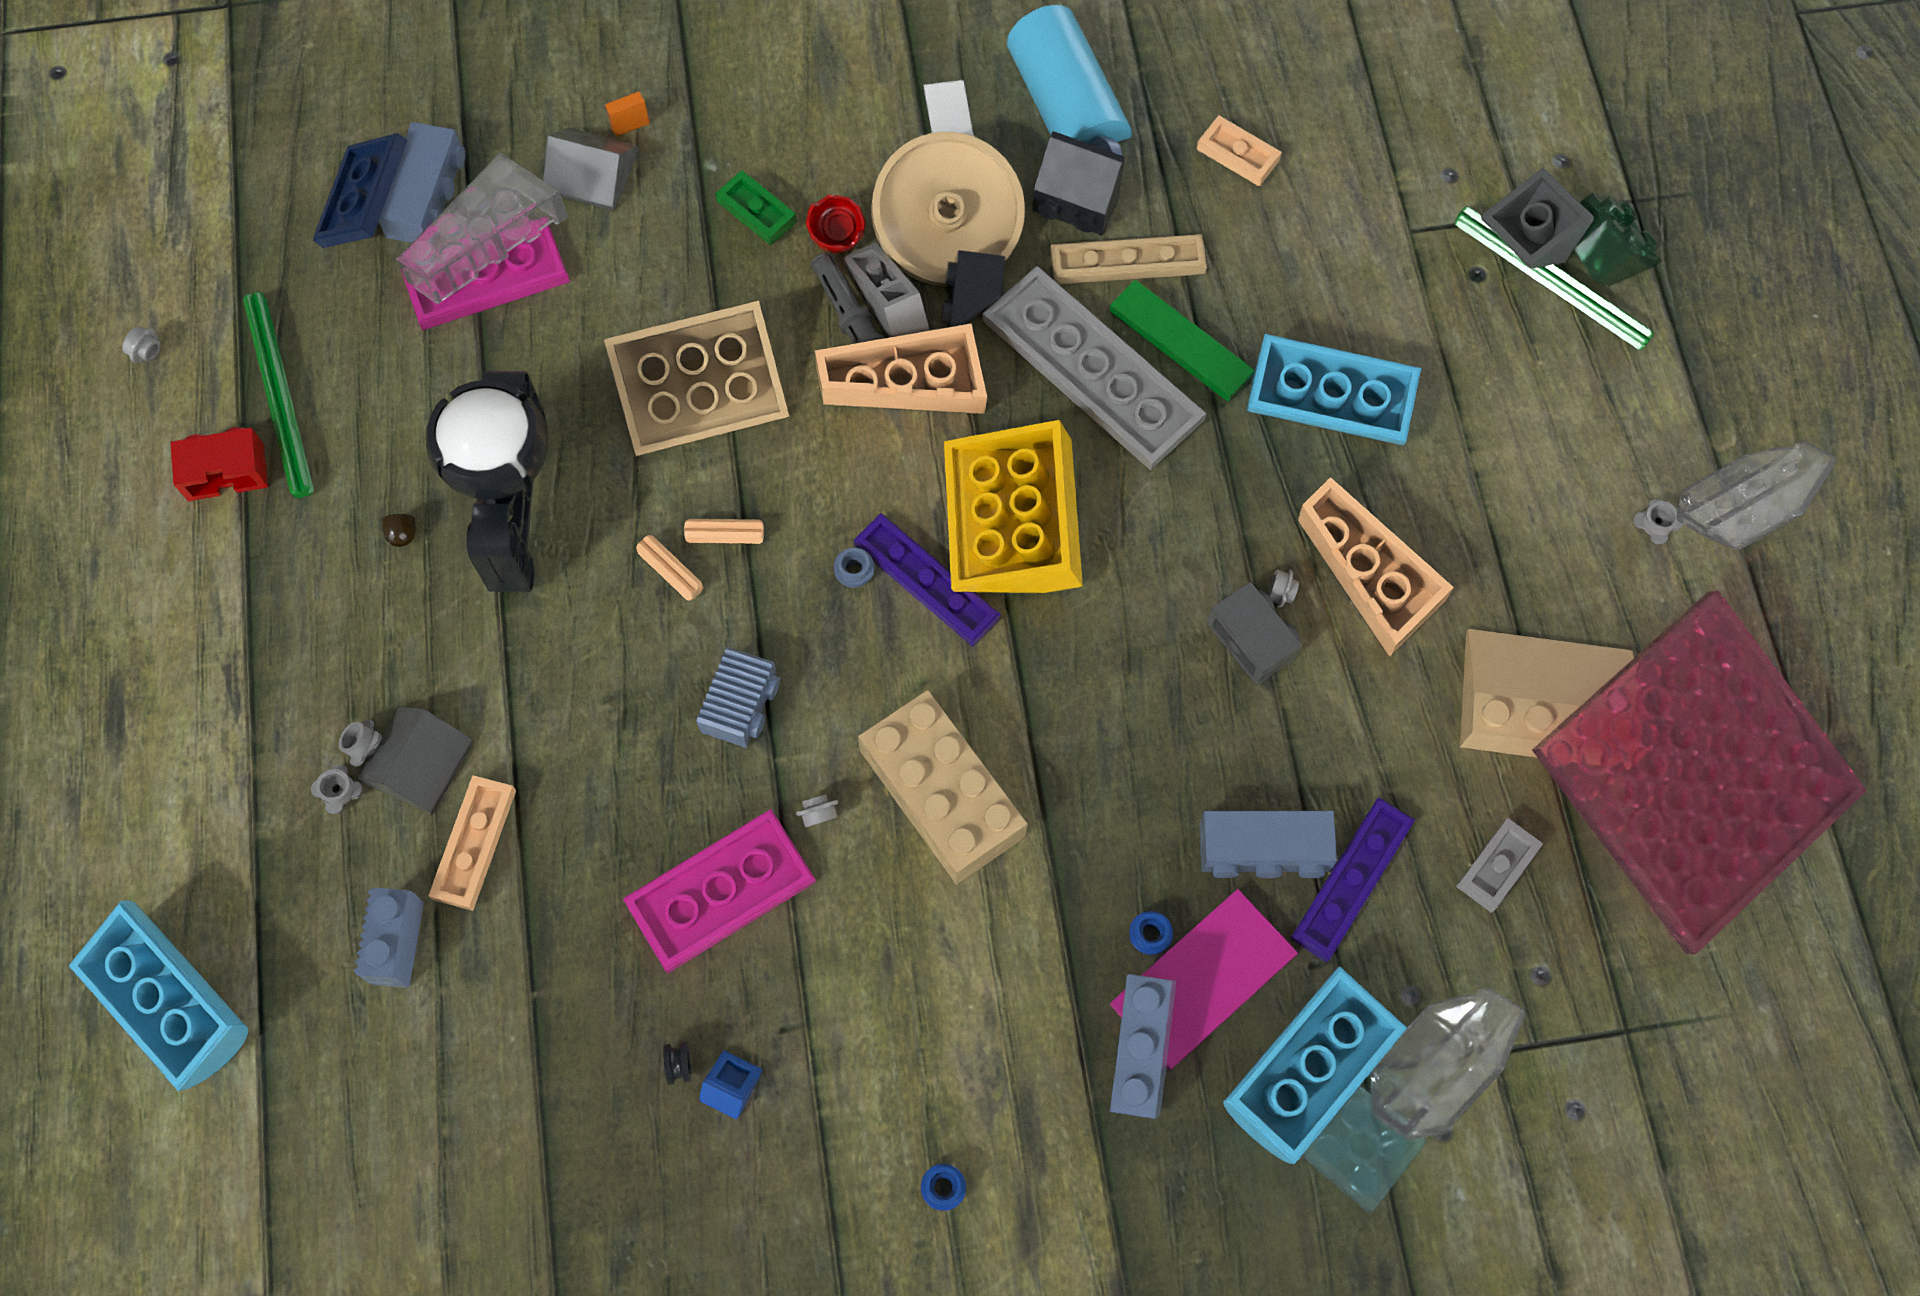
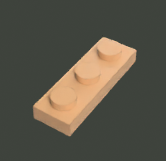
M472 775L428 895L432 900L471 911L474 910L516 793V789L512 785Z

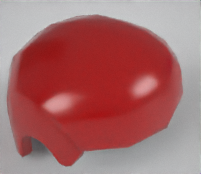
M828 194L815 204L812 203L810 205L806 226L810 239L821 250L829 253H843L856 246L864 236L866 220L861 207L849 197Z

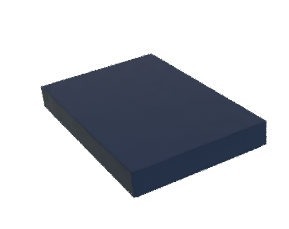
M399 133L347 146L313 237V241L316 244L326 248L373 237L407 144V140Z

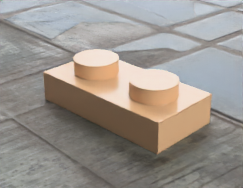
M1220 115L1202 135L1197 145L1198 151L1259 187L1280 161L1282 153Z

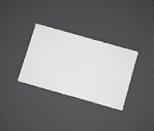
M964 80L924 85L932 133L958 132L974 137Z

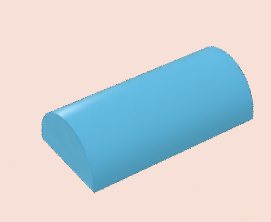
M1049 5L1036 9L1019 20L1008 35L1007 47L1050 135L1055 131L1088 144L1095 137L1099 136L1113 138L1117 142L1131 138V127L1071 9L1063 5Z
M1265 334L1254 372L1247 411L1404 446L1408 436L1421 368Z
M120 901L69 965L73 972L177 1091L191 1088L217 1072L238 1052L247 1038V1026L134 901Z
M1339 966L1225 1098L1223 1105L1231 1117L1261 1146L1279 1159L1289 1164H1295L1405 1032L1407 1027Z

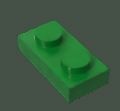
M743 170L715 193L717 203L770 246L797 223L795 212Z

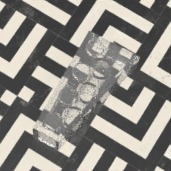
M499 153L396 260L408 284L436 304H439L478 278L480 270L494 262L496 265L509 257L507 252L524 241L529 244L541 236L540 230L552 222L557 225L568 217L557 189L507 156Z

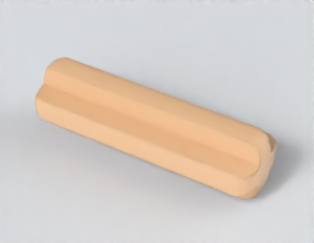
M687 519L684 525V536L689 543L760 544L764 539V525L761 520Z
M647 535L637 544L638 554L686 600L691 601L702 592V582L654 536Z

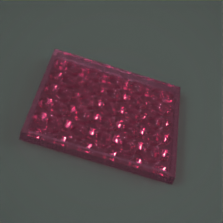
M1718 590L1707 592L1532 749L1686 954L1696 955L1867 791Z

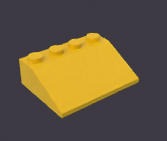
M1055 420L944 441L951 589L954 592L1047 593L1083 587L1072 440L1061 421Z

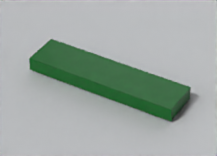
M1134 280L1110 304L1109 311L1228 403L1253 377L1255 372L1253 368L1137 280Z

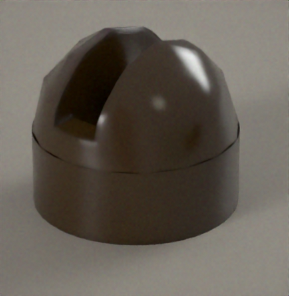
M392 514L382 518V532L387 542L396 547L408 545L414 539L416 533L415 518L407 514Z

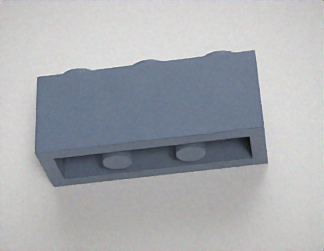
M411 122L405 138L407 144L380 215L379 223L389 239L431 246L435 233L440 232L442 228V212L446 201H450L453 196L454 178L457 170L461 169L464 165L465 149L461 146L454 129Z
M1204 811L1199 822L1201 872H1213V877L1216 878L1237 877L1239 872H1256V877L1259 878L1280 877L1282 872H1299V877L1319 878L1325 876V872H1329L1337 862L1333 811Z
M1127 974L1110 1112L1154 1119L1160 1116L1177 981Z

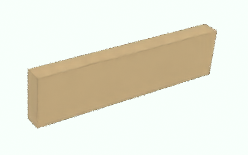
M1202 234L1051 244L1050 250L1053 279L1058 284L1205 274L1207 269Z

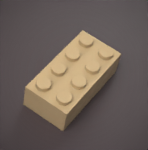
M928 690L858 736L861 754L956 885L1026 837L1027 822Z

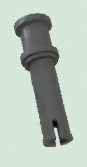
M824 252L817 255L811 261V267L818 276L840 317L838 326L842 334L848 335L852 344L884 339L883 335L877 333L871 323L872 315L869 310L858 304L832 253Z

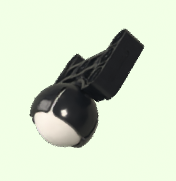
M484 371L481 381H472L458 386L449 393L452 400L450 403L445 398L437 403L430 415L425 433L426 449L432 467L452 489L468 497L477 498V501L473 504L472 522L469 523L467 529V552L470 561L488 591L531 592L534 586V562L528 550L533 482L546 461L549 447L545 412L527 371Z

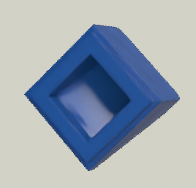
M723 1050L703 1081L699 1100L737 1119L751 1096L763 1069Z

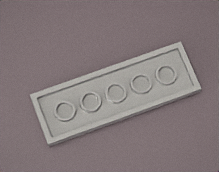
M1038 266L983 312L982 321L1150 471L1205 421L1206 413Z

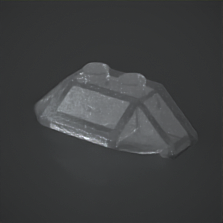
M1807 441L1793 443V447L1772 448L1746 454L1683 489L1677 509V520L1707 539L1740 551L1803 515L1835 466L1836 457Z
M1489 987L1477 990L1476 994L1458 996L1428 1005L1407 1027L1405 1032L1371 1071V1112L1373 1116L1408 1141L1446 1133L1504 1070L1525 1017L1524 1009Z

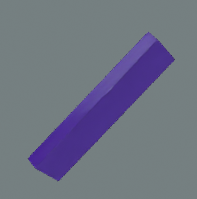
M882 513L853 540L856 548L869 553L878 567L972 647L1000 620L1001 614L977 593L954 592L951 589V572Z
M1378 797L1290 939L1327 963L1415 819Z

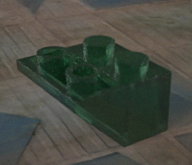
M1592 192L1580 202L1593 215L1594 220L1574 248V251L1596 283L1612 286L1662 262L1655 252L1659 248L1657 242L1646 230L1641 232L1634 222L1638 216L1626 201L1619 202L1610 195L1605 197Z

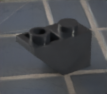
M958 250L954 262L948 261L945 285L952 286L950 300H943L941 323H947V328L970 324L999 299L1002 289L1005 256Z

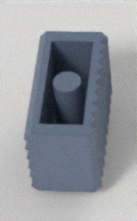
M726 647L718 670L710 685L709 692L700 709V714L697 716L696 722L700 732L720 740L732 742L743 748H747L751 737L758 738L765 722V714H762L761 711L766 699L773 701L780 685V677L776 676L775 663Z
M372 888L368 891L371 897L366 900L369 903V906L365 908L368 914L363 917L366 923L361 926L365 931L360 934L363 940L358 943L362 948L357 952L360 958L355 961L358 967L353 971L371 985L407 988L410 986L424 901L415 895L413 891Z

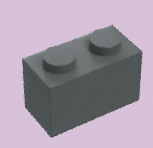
M1249 582L1212 607L1206 623L1257 686L1295 660L1302 644L1296 629L1289 622H1283L1274 611V604L1270 597L1264 591H1258Z

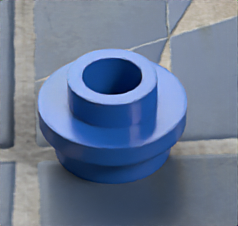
M1146 911L1137 915L1132 921L1129 937L1132 945L1139 952L1146 955H1157L1165 951L1170 945L1173 938V929L1170 921L1163 914L1155 911ZM1147 927L1156 929L1158 939L1154 941L1147 940L1143 936V930Z
M937 1164L926 1171L921 1181L923 1199L935 1210L948 1211L954 1209L962 1202L966 1193V1182L963 1174L959 1169L950 1164ZM941 1179L950 1181L952 1184L951 1193L947 1196L938 1195L934 1189L937 1181Z

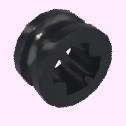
M687 1041L681 1042L677 1048L671 1047V1044H664L663 1059L667 1084L672 1085L679 1078L683 1079L685 1083L691 1082V1059Z

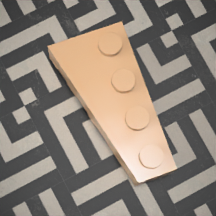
M972 324L815 350L816 369L823 404L985 414L987 394Z
M1331 477L1302 505L1298 519L1299 523L1390 657L1447 600L1454 587Z

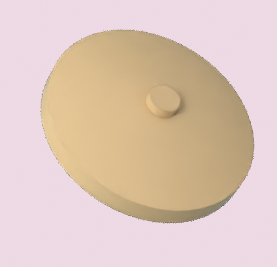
M935 132L922 135L907 142L887 160L875 184L871 216L880 246L900 270L923 283L951 287L952 285H945L946 268L948 261L954 262L958 250L1005 256L1004 262L1008 259L1022 232L1025 202L1022 187L1015 171L1005 157L995 148L981 139L964 133Z

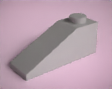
M877 243L842 257L848 272L880 329L888 338L930 331L919 291Z

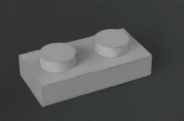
M1507 818L1497 829L1456 887L1492 913L1499 906L1543 843Z

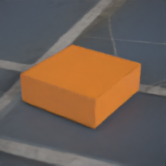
M640 91L605 105L615 137L650 124L645 101Z

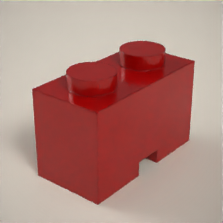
M234 427L223 433L211 435L193 434L185 439L170 442L173 485L188 502L218 497L222 488L233 487L236 493L268 488L265 445L252 427Z

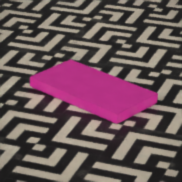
M545 213L398 261L422 330L570 282Z
M770 809L624 897L623 900L668 974L816 883V880L774 812Z
M1238 889L1141 975L1177 981L1166 1065L1169 1071L1298 954ZM1125 990L1110 1003V1006L1121 1018Z

